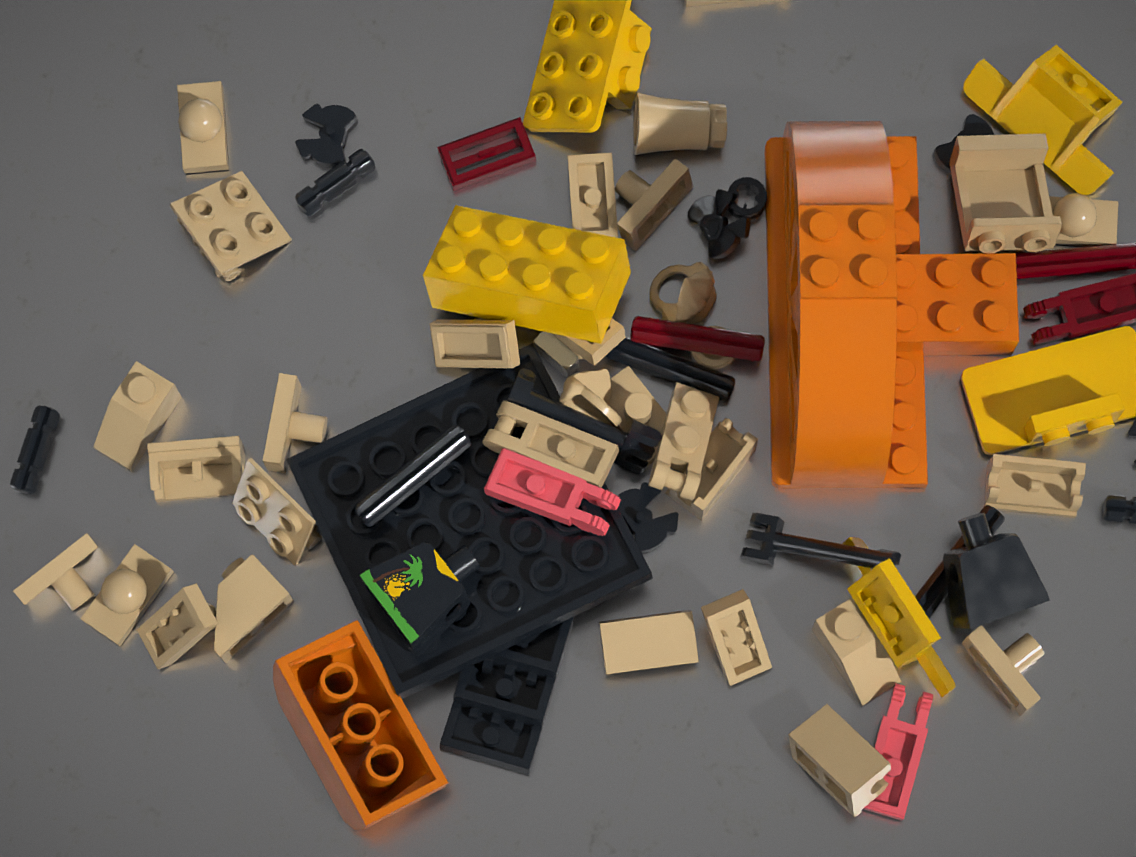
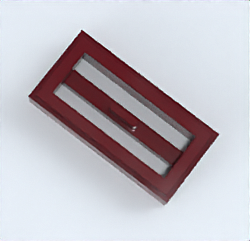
M520 117L437 147L453 191L536 161V155ZM517 133L518 138L489 147L452 162L450 156ZM523 148L522 152L457 175L458 171Z

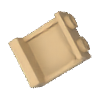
M1046 133L957 136L949 163L965 252L981 251L983 253H996L1001 250L1039 252L1045 249H1054L1062 222L1060 216H1053L1043 162L1048 151Z

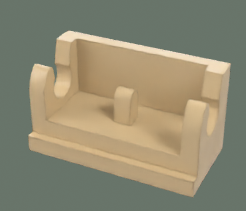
M725 418L722 423L719 422L710 434L700 474V484L693 501L679 497V491L670 488L665 492L667 496L701 521L757 448L758 438L750 432H746L744 435L732 426L733 422L728 418Z
M239 436L147 443L151 491L154 490L156 502L235 496L245 469V450Z
M993 454L987 464L984 506L990 505L998 511L1076 518L1077 511L1083 501V495H1080V487L1085 477L1086 463Z
M691 610L599 621L606 674L699 662Z
M828 704L788 734L792 758L854 818L888 786L889 783L883 777L891 770L890 762Z

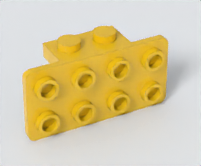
M554 0L523 119L525 128L531 132L593 133L600 127L606 101L616 109H632L635 94L640 86V74L646 51L650 46L652 30L650 26L630 10L632 0Z
M1123 326L966 368L961 374V383L983 452L987 455L1000 454L1041 442L1044 443V446H1051L1069 440L1071 438L1070 434L1085 430L1088 431V434L1100 433L1113 428L1115 422L1136 417L1135 330L1130 326Z

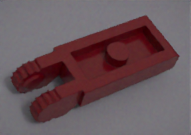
M1136 273L1062 291L1056 297L1033 302L1025 306L1023 310L1026 319L1040 318L1060 310L1064 322L1050 327H1043L1033 332L1031 336L1034 345L1055 342L1067 336L1069 339L1136 323Z

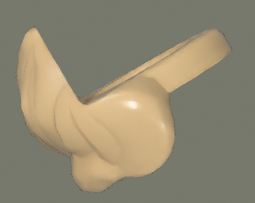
M696 262L690 266L672 265L660 271L650 286V300L653 306L662 313V320L696 324L705 319L717 299L713 272L703 262ZM674 274L686 275L687 277L684 279L680 289L678 302L671 304L662 301L659 297V289L663 281Z
M607 369L583 371L567 377L559 400L562 404L613 427H617L622 421L621 417L610 407L612 389Z

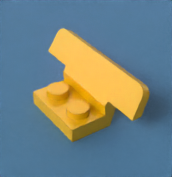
M1055 45L1033 61L1015 84H1012L984 58L975 65L964 81L963 89L965 94L1010 134L1046 133L1048 151L1043 163L1077 193L1082 195L1093 194L1114 174L1109 167L1082 144L1094 129L1115 113L1122 104V101L1058 45Z
M849 537L843 542L845 545L869 549L860 538ZM891 559L879 563L873 569L857 566L863 576L847 588L896 667L899 668L918 660L941 697L952 691L956 687L955 682L932 647L934 643L941 639V636Z

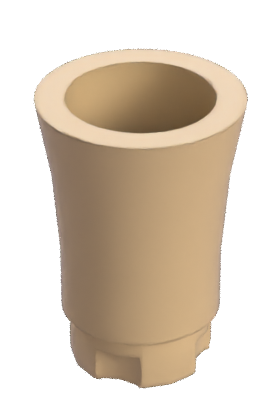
M636 92L633 110V149L635 155L669 150H707V147L724 148L727 137V108L725 104H709L708 101L662 98Z

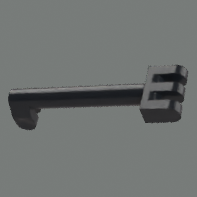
M520 369L509 391L507 400L618 445L619 453L614 461L615 464L635 473H643L648 465L647 460L652 458L655 452L654 447H657L662 439V435L658 430L634 420L626 433L532 391L536 380L535 373L529 369Z
M752 513L750 523L759 527H765V532L747 530L745 538L748 542L761 545V548L758 550L743 547L740 556L745 560L773 565L777 551L872 569L888 559H891L894 565H899L901 554L896 551L885 549L872 550L782 533L785 522L780 517L761 513Z

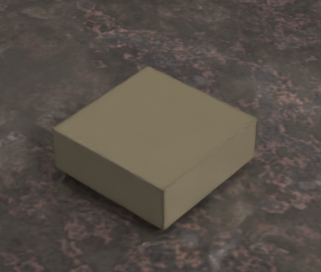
M542 331L533 340L537 352L566 378L579 370L578 356L552 333Z

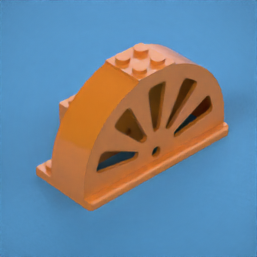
M881 121L787 122L783 137L770 138L766 142L764 150L765 190L767 192L766 254L772 485L778 489L926 488L928 485L924 356L1013 354L1019 343L1016 253L920 254L917 136H886Z

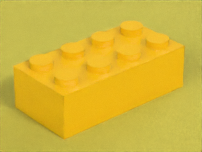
M455 205L423 273V278L432 308L487 320H514L515 326L601 344L629 279L631 270L625 239Z

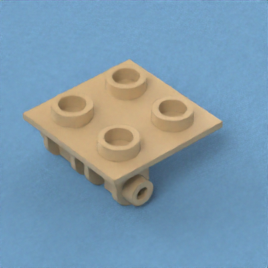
M243 171L170 203V207L178 217V223L184 225L193 238V244L200 247V254L203 257L206 256L215 268L214 273L216 276L223 277L226 282L233 280L240 274L239 266L292 240Z
M252 458L248 459L232 504L244 522L254 525L267 538L270 547L275 553L283 557L285 556L296 566L305 546L311 549L322 538L317 532L318 526L315 524L316 521Z

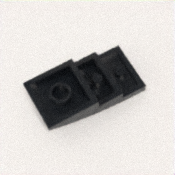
M575 616L462 670L440 741V750L529 775Z

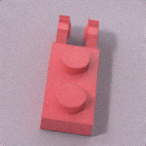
M502 448L484 487L485 494L568 526L574 524L581 530L598 536H605L610 525L599 516L579 510L582 499L584 498L596 506L613 511L617 510L621 501L620 497L613 494V492L587 483L582 478Z
M895 683L886 716H883L874 744V748L890 762L891 770L883 777L889 784L878 797L863 809L902 821L905 817L928 729L925 727L934 694L923 691L922 696L919 697L915 710L917 713L913 725L897 720L899 710L903 706L906 696V686Z

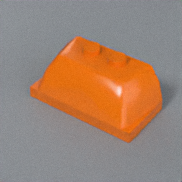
M358 620L275 660L273 664V683L277 700L341 818L354 830H364L441 790L449 783L401 696L398 697L382 662Z

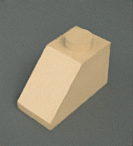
M136 361L109 402L93 446L94 449L133 472L147 451V443L153 442L182 398L175 384Z
M253 554L246 560L240 557L232 562L221 575L224 580L218 584L216 620L218 624L215 626L214 651L225 663H228L294 602L288 591Z
M850 598L815 620L812 631L861 707L893 688L895 683H901L889 654L853 598Z

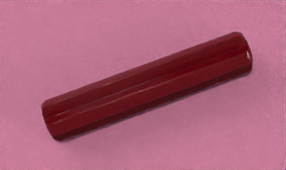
M1136 243L1016 253L1017 279L1136 269Z
M643 316L634 317L630 333L631 340L636 343L751 361H760L762 359L765 345L764 337L758 334Z

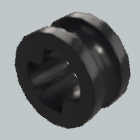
M742 177L735 180L728 189L729 192L737 194L736 200L728 208L729 214L737 220L742 217H748L751 221L758 219L766 207L767 192L764 185L751 177ZM746 190V195H749L750 191L756 194L754 207L747 209L746 203L743 208L737 205L740 191Z

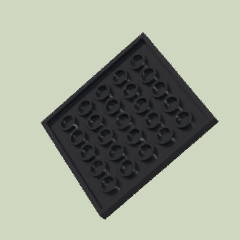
M533 343L519 349L520 365L514 368H478L286 459L398 697L401 696L402 699L653 579L652 572L619 508L614 511L604 509L584 498L582 499L579 510L599 516L610 525L605 536H598L581 530L574 524L568 526L485 494L484 487L498 459L499 453L490 450L482 442L488 430L494 429L499 420L496 413L503 401L511 402L507 400V397L520 369H529L535 373L536 380L532 391L562 404L559 401L560 395ZM457 424L468 434L471 441L469 448L376 524L368 527L358 518L354 510L355 504L452 425ZM515 427L511 436L520 439L525 428ZM604 482L602 488L604 490L609 491L606 483ZM423 542H429L442 560L465 545L480 565L478 570L460 582L467 592L470 605L420 656L416 657L367 592L360 575Z

